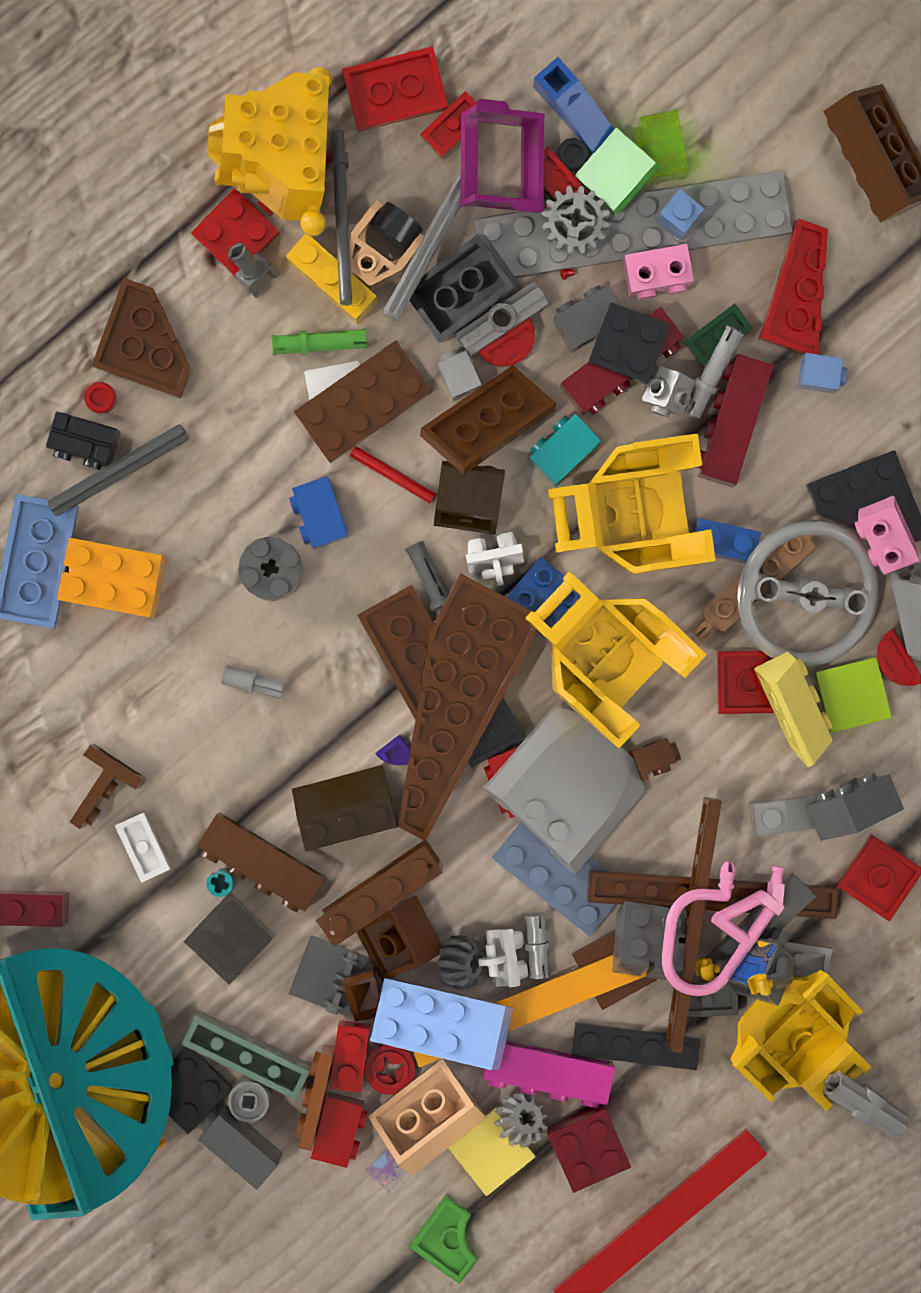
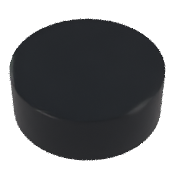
M577 138L564 140L557 152V157L570 171L580 170L587 162L589 156L587 146L582 140Z

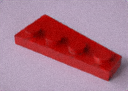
M797 219L759 340L803 355L805 353L820 355L819 334L822 329L821 303L824 298L823 272L826 267L828 229L802 219Z

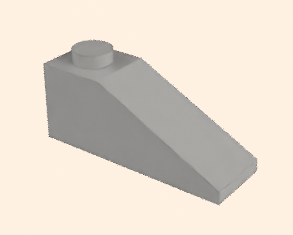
M816 796L750 802L752 833L756 836L814 829L815 826L806 806L817 801Z

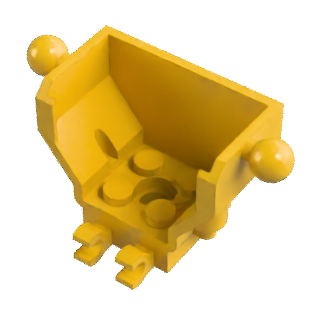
M315 67L309 73L293 72L261 92L248 91L245 96L225 94L223 115L209 124L207 156L218 165V168L215 170V185L237 187L238 191L242 193L253 194L282 220L300 221L302 230L310 236L321 234L326 226L325 217L320 213L325 186L328 95L332 84L331 73L326 68Z

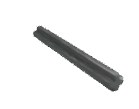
M180 424L174 426L48 500L47 503L50 510L55 516L62 515L189 439L188 434Z

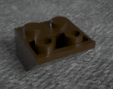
M442 460L434 526L496 535L505 470L497 469L490 465L476 466L462 475L448 461Z

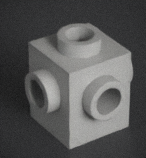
M655 365L650 380L645 387L642 401L652 405L651 411L667 418L670 413L683 416L685 408L690 402L691 393L696 381L680 372Z

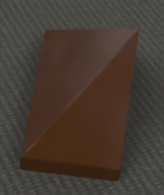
M375 967L342 979L355 1022L376 1017L381 992Z

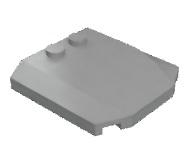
M558 706L553 707L483 787L501 807L509 810L551 850L550 853L572 874H576L646 792L634 759L622 747L618 749L577 712Z

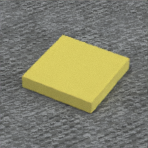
M497 1106L485 1114L487 1118L448 1148L486 1196L536 1157L530 1147L522 1148L519 1144L511 1146L509 1145L508 1137H499L503 1129L502 1126L494 1125L495 1121L501 1119L495 1112L498 1108Z

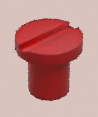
M573 268L560 270L561 279L566 280L567 277L574 276Z

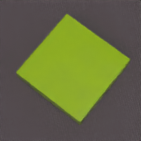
M877 657L814 672L823 710L832 725L829 733L892 718Z

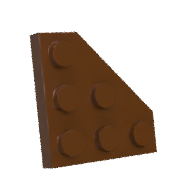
M123 277L91 366L181 399L192 369L153 288Z

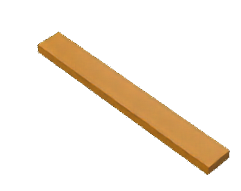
M612 954L493 1003L513 1007L509 1032L646 976V971L650 968V965L641 976L612 972ZM413 1051L419 1067L442 1059Z

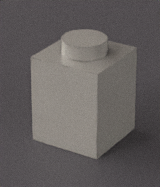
M458 349L441 356L442 361L437 363L452 401L467 396L482 386L467 351L459 353Z

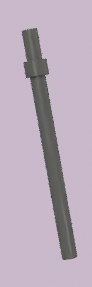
M334 130L332 132V153H330L329 157L330 168L333 170L339 299L341 305L348 306L352 304L346 169L349 167L348 153L345 152L344 132L342 130Z

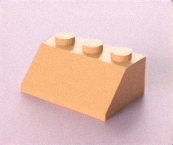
M443 1059L367 1116L397 1164L410 1175H414L487 1118L471 1093Z

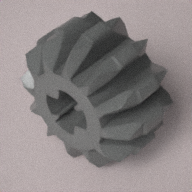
M465 935L451 936L450 939H445L444 948L439 950L440 959L437 961L439 962L437 972L441 975V982L453 987V989L460 990L470 989L473 985H477L478 976L482 975V966H479L478 959L484 955V950H481L480 941Z

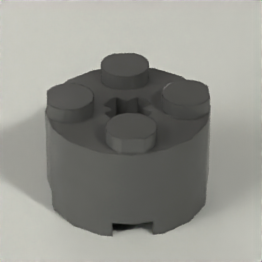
M264 537L253 541L245 548L240 557L238 571L241 582L248 592L262 600L277 601L288 597L297 590L303 579L304 567L301 556L291 544L281 538ZM272 561H276L275 566L279 568V572L277 574L272 573L270 578L266 577L267 572L264 571L265 564L270 565Z

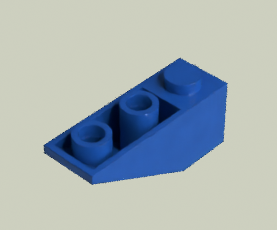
M559 57L534 77L533 88L572 132L583 141L588 150L594 154L614 131V128L578 78Z

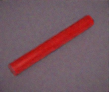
M357 446L353 448L349 455L351 458L429 504L436 495L435 492Z

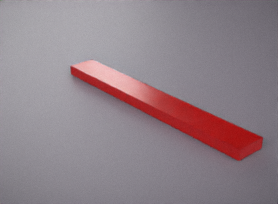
M745 1128L553 1289L554 1293H602L762 1160L767 1155L765 1150Z

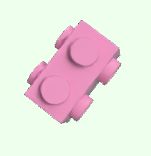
M687 244L624 256L623 265L629 297L637 296L638 300L655 298L656 293L668 291L669 295L687 292V287H690L694 282ZM670 269H675L678 273H673ZM643 274L647 279H643L639 275Z
M895 496L859 509L858 521L855 522L857 532L862 540L867 538L871 547L868 549L869 558L874 567H880L883 575L919 561L918 547Z

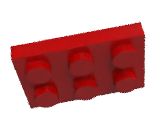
M433 46L342 69L357 132L445 111L448 108Z

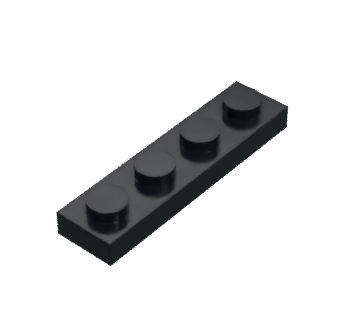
M575 1022L571 1054L573 1056L697 1070L700 1038L684 1036L682 1053L671 1052L665 1045L666 1033Z

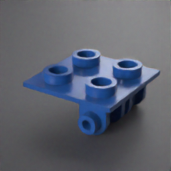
M540 556L507 598L535 612L564 582L562 579L564 575ZM573 590L544 622L552 628L581 596Z

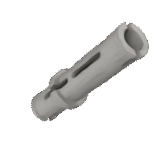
M726 325V329L701 377L696 378V387L691 394L689 404L685 408V412H691L690 414L697 418L702 417L711 396L717 394L719 390L717 385L742 337L745 335L729 325Z

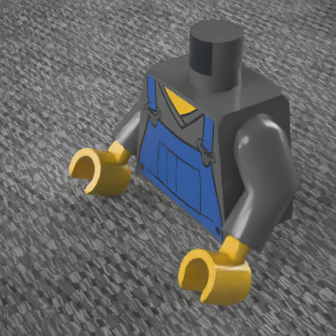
M773 927L766 940L758 938L726 985L736 994L778 1006L786 986L793 982V969L796 964L795 959L784 949L790 938L789 934L780 928ZM732 955L728 958L716 960L713 963L709 958L698 959L695 967L696 976H702V979L708 982L714 980L715 975L719 976Z

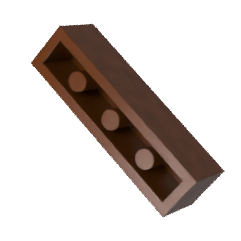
M220 812L215 815L197 847L203 850L201 852L203 857L216 864L219 860L230 866L227 870L228 872L242 880L247 876L257 882L254 886L256 889L268 896H271L272 893L283 898L281 903L294 912H298L299 909L304 912L307 910L326 878L320 872Z

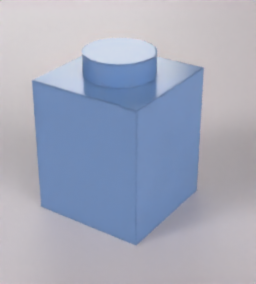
M679 189L660 212L657 222L679 240H682L701 217L704 208Z
M805 353L801 357L797 388L827 393L837 392L840 386L845 385L847 368L842 367L844 358Z

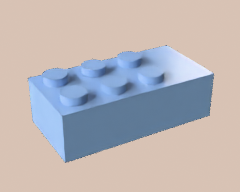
M384 978L370 1041L488 1070H500L513 1007Z

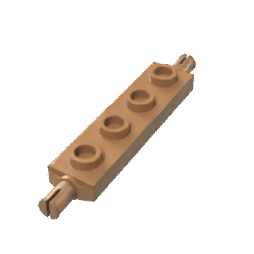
M816 535L800 536L780 545L764 561L759 570L760 573L767 574L777 580H783L816 550L813 541ZM741 574L702 609L706 621L693 631L694 635L698 636L701 642L714 629L725 634L741 619L737 601L738 584ZM768 580L761 584V594H764L768 590ZM760 599L754 600L753 607L760 601Z

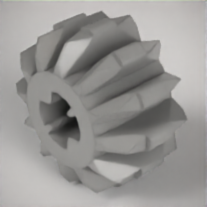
M521 1092L513 1094V1097L504 1098L502 1101L503 1107L501 1106L495 1111L501 1119L495 1121L494 1125L502 1126L503 1129L499 1137H508L509 1145L515 1146L519 1144L522 1148L529 1147L531 1143L539 1142L541 1140L540 1134L545 1133L548 1129L542 1121L548 1119L549 1115L542 1114L540 1111L544 1103L538 1102L535 1104L534 1095L529 1094L524 1097Z

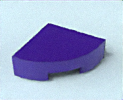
M399 734L375 754L386 763L408 765L411 748Z

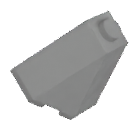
M921 563L910 564L908 571L902 572L903 569L900 568L890 572L889 577L907 654L921 661Z

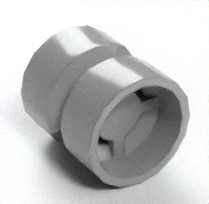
M247 1076L241 1077L233 1086L228 1098V1107L231 1114L237 1120L245 1123L261 1119L270 1106L272 1088Z

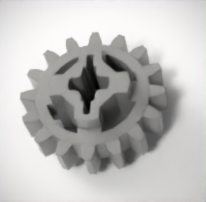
M570 186L566 188V195L556 191L554 194L556 202L547 200L546 207L550 212L544 211L541 216L542 219L548 221L541 228L542 231H550L546 241L550 243L555 240L557 242L555 249L557 252L562 247H566L567 256H571L573 249H578L580 256H583L587 246L592 251L596 250L595 240L603 242L605 239V235L600 231L608 230L610 225L603 221V219L609 217V211H601L600 209L605 201L603 199L595 201L594 190L588 195L584 194L583 186L579 187L577 193H573ZM573 201V205L566 210L559 209L563 204ZM584 203L593 210L595 215H589L584 208ZM573 215L579 216L580 222L578 227L572 226L571 219ZM555 225L557 227H562L564 232L567 234V238H564L559 234ZM591 231H594L586 239L578 241V237L584 232L591 233Z

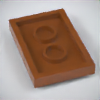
M324 1044L321 1052L315 1051L309 1074L315 1076L314 1083L308 1082L302 1104L303 1107H308L307 1114L301 1113L295 1138L301 1139L300 1149L312 1150L334 1059L335 1046Z

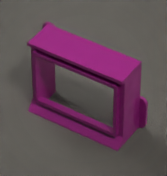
M479 99L475 106L461 113L460 207L475 206L532 213L544 211L545 113L509 109L508 104L504 101ZM478 122L521 127V198L478 194Z

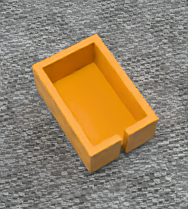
M69 538L63 566L70 568L69 573L62 572L57 600L155 619L167 557Z

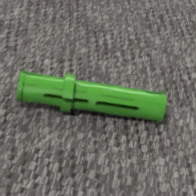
M366 328L319 333H306V330L300 331V334L272 335L273 356L291 353H301L302 356H307L308 352L367 349Z

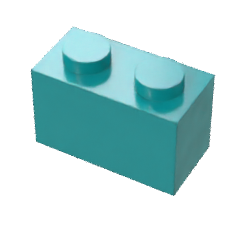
M576 414L570 419L565 415L552 428L556 432L548 440L542 437L530 449L533 455L530 456L529 461L554 487L601 443V440Z

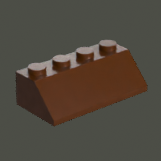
M883 84L851 92L823 111L827 118L829 129L837 137L842 147L843 156L851 164L856 174V181L866 193L870 201L871 210L880 222L897 217L921 204V157Z

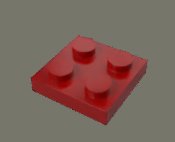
M235 188L191 232L192 236L234 277L240 269L228 257V252L232 246L242 243L252 255L256 253L261 254L280 234Z

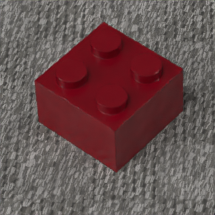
M599 1104V1108H589L547 1127V1135L573 1193L631 1168L628 1157L604 1104Z

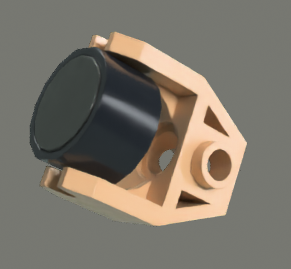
M376 200L351 232L349 241L351 273L372 292L393 280L399 279L404 274L424 237L422 235L423 228L394 204L386 202L383 206ZM372 226L388 242L404 251V255L399 259L389 261L366 244V233ZM365 263L372 264V267L369 269H365L362 266Z

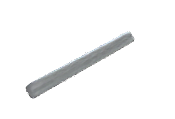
M461 170L385 307L384 315L393 321L400 319L460 209Z

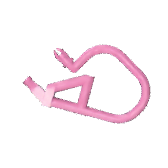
M726 861L721 867V880L718 883L720 890H691L680 896L673 903L666 918L662 968L667 980L676 990L687 995L705 996L719 991L728 983L773 916H779L784 909V867L772 866L773 874L771 881H768L767 893L759 890L713 915L711 922L739 942V945L719 976L707 984H689L683 981L674 969L673 954L677 921L682 910L694 901L712 900L725 902L730 899L731 890L734 888L733 880L736 870L733 862ZM758 905L764 907L747 933L731 921V919Z

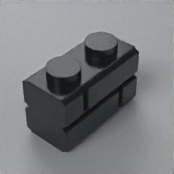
M56 411L46 448L54 451L53 457L71 462L72 456L84 459L83 466L101 470L102 465L108 466L112 463L121 431L117 428Z

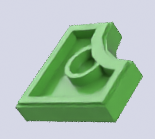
M445 1194L411 1240L408 1247L460 1284L478 1259L476 1253L469 1247L465 1236L466 1224L471 1212Z

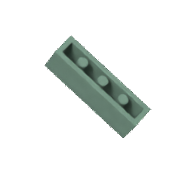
M200 1010L195 1015L181 1044L294 1100L297 1099L311 1069V1064Z

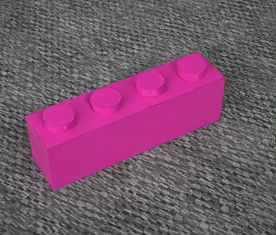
M506 1040L500 1070L484 1069L483 1079L488 1080V1084L494 1087L506 1088L507 1084L519 1086V1091L523 1093L537 1095L538 1091L550 1093V1098L568 1101V1098L571 1097L581 1099L580 1103L582 1105L599 1108V1104H608L615 1066L613 1062L573 1056L570 1053Z

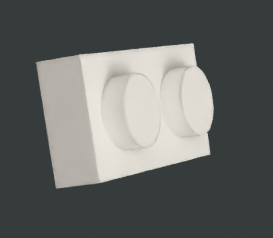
M145 812L115 825L141 883L171 869Z

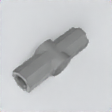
M532 282L504 302L494 305L489 312L457 332L455 336L463 349L467 351L469 357H472L549 304L540 288ZM504 312L510 317L511 321L507 326L500 327L494 323L493 317L497 313Z
M839 1070L836 1073H830L824 1081L823 1093L829 1099L846 1108L845 1110L864 1125L869 1127L871 1124L892 1139L903 1136L908 1130L909 1117L902 1110L888 1103L881 1094L870 1086L857 1083Z

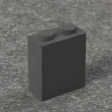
M226 1104L220 1111L214 1108L199 1127L203 1133L198 1140L256 1190L279 1164L282 1152L250 1124L237 1120L231 1114Z

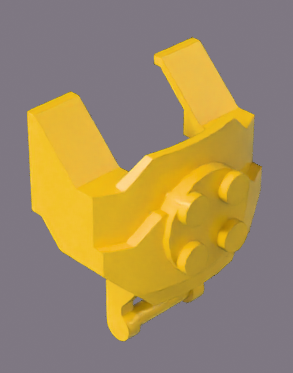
M698 434L640 441L616 447L590 483L548 489V497L553 502L558 543H555L556 553L595 548L630 575L715 562L711 529L689 533L681 473L679 472L702 466ZM574 496L580 533V539L578 540L570 539L565 497Z
M568 572L562 578L564 582L535 613L531 611L525 619L551 643L553 691L587 723L592 725L619 749L641 726L621 708L663 664V661L683 678H686L707 654L661 610H658L646 599H598L571 572ZM574 590L581 597L550 628L544 620Z
M822 970L806 977H793V982L786 986L778 1006L756 1000L738 1021L737 1046L730 1058L733 1063L732 1065L770 1102L775 1099L774 1095L782 1089L803 1087L827 1112L834 1106L832 1104L833 1100L823 1093L824 1081L830 1073L833 1074L839 1070L855 1080L862 1072L866 1074L872 1068L847 1043L849 1023L856 1014L859 1016L863 1011Z

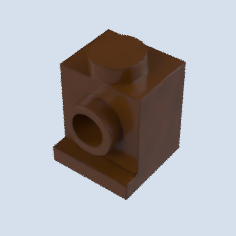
M663 738L630 750L642 781L649 779L647 773L651 771L654 776L671 771L670 764L681 760L676 743H670L668 738Z

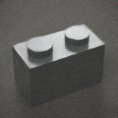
M597 285L583 294L585 299L574 304L571 300L556 309L558 314L554 316L553 322L571 353L597 339L611 302L620 305L609 285L601 289L600 285Z

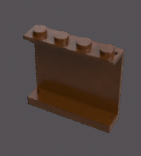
M423 840L322 909L324 915L316 919V922L335 947L442 874L443 863L429 842Z

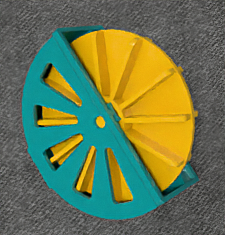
M38 949L0 958V1198L26 1204L31 1221L82 1217L114 1199L126 1190L148 1165L159 1145L168 1119L172 1090L171 1066L174 1063L171 1057V1047L165 1040L161 1028V1018L155 1011L154 1005H149L140 991L124 975L107 963L88 954L66 949Z

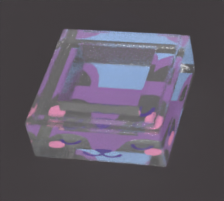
M388 1148L366 1168V1172L388 1193L408 1173L397 1164Z

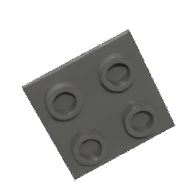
M311 935L289 994L327 1008L326 1011L335 1015L340 1013L347 1016L350 1004L342 979L364 971L369 957L339 945L334 947L331 942Z

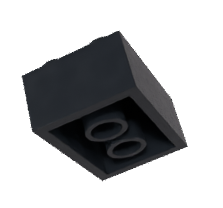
M477 234L425 273L409 301L437 341L441 343L447 342L457 332L474 322L494 305L521 287V285L485 234Z

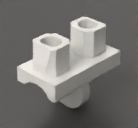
M513 532L497 536L499 548L492 550L486 549L485 539L469 540L468 554L466 555L469 575L482 573L483 580L495 578L497 586H502V576L514 574L513 566L524 564L522 545L517 543Z
M513 929L486 930L487 945L485 947L487 957L478 959L479 966H488L493 987L520 986V980L528 976L527 964L524 960H517L516 949L522 948L524 944L523 933L521 931H513Z

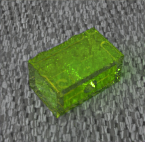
M677 110L641 116L638 121V127L634 128L635 143L637 146H642V150L660 166L648 180L649 185L685 179L689 170Z

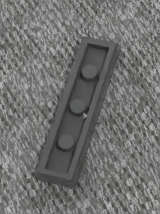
M793 872L783 881V884H785L784 909L779 916H773L759 939L766 940L773 927L783 929L816 897L815 893ZM758 905L738 926L747 933L764 907ZM727 935L705 958L711 959L712 963L716 960L728 958L736 951L739 942Z

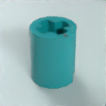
M220 868L217 873L212 872L207 878V889L215 897L226 896L236 885V877L227 871L228 868Z

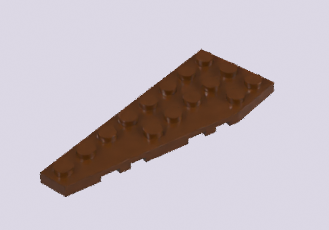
M462 573L457 578L430 630L398 821L399 828L424 841L427 840L538 632L525 619L531 610Z

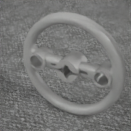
M823 521L795 522L769 534L749 556L738 584V612L748 637L766 655L775 658L788 651L795 659L801 658L805 667L823 665L848 653L859 643L869 629L878 606L879 580L876 567L873 566L869 558L868 550L849 531ZM820 535L834 539L852 553L860 567L864 586L862 589L850 586L835 589L826 587L823 583L807 576H800L793 582L777 580L767 574L760 573L759 570L768 556L785 542L800 536ZM768 580L769 588L764 594H761V584ZM793 591H797V592H799V593H804V594H806L807 592H808V593H810V592H815V593H817V594H819V595H821V596H824V597H820V596H818V595H813V594H811V596L808 595V596H805V597H804V596H802V595H800V594H798V593H796V592H793ZM855 594V604L849 607V598ZM756 599L771 602L775 599L787 600L809 612H818L827 606L840 608L850 614L857 615V618L848 632L832 645L818 651L794 652L776 645L765 635L756 620L753 602Z

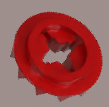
M380 1045L370 1053L366 1061V1079L377 1092L395 1095L413 1081L415 1075L414 1059L406 1049ZM384 1057H387V1060H390L392 1065L402 1063L395 1070L396 1081H394L389 1073L377 1074L385 1068Z

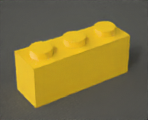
M305 234L286 255L288 263L355 324L358 325L378 303L377 296L351 273L352 304L348 306L341 305L339 299L338 260L310 235Z

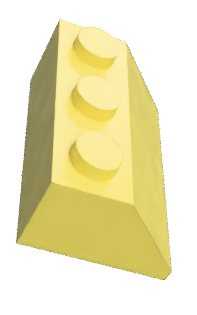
M787 651L755 667L754 670L790 748L807 767L814 765L833 741L828 731L832 729V725L824 711L820 713L816 703L820 702V698L813 685L808 686L804 676L808 675V671L801 658L795 659Z

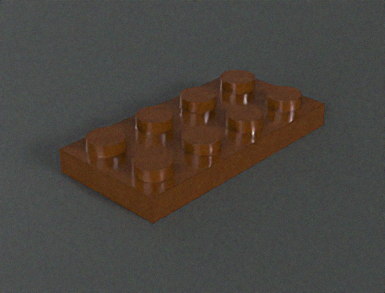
M395 340L296 409L294 413L331 464L431 394L432 390L397 340Z
M512 365L421 427L420 436L464 475L553 413L556 408V402Z
M410 585L359 613L357 616L416 720L430 630L434 623L413 585Z

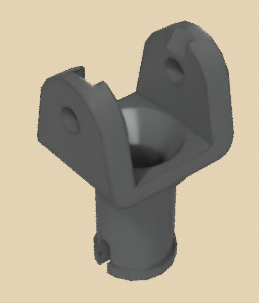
M242 243L235 244L228 252L229 259L240 269L235 275L236 279L255 298L260 295V292L254 285L267 272L273 275L274 278H277L280 274L261 254L256 253L252 255Z

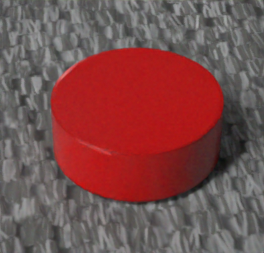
M95 382L86 389L84 401L92 412L106 414L114 409L117 403V395L115 390L107 383Z

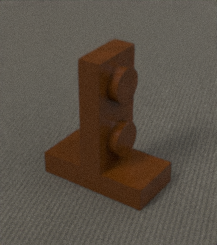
M96 744L89 745L83 756L104 770L70 820V823L79 829L84 828L87 824L92 826L101 813L98 806L104 798L109 800L119 785L115 782L117 778L135 790L140 789L147 779Z

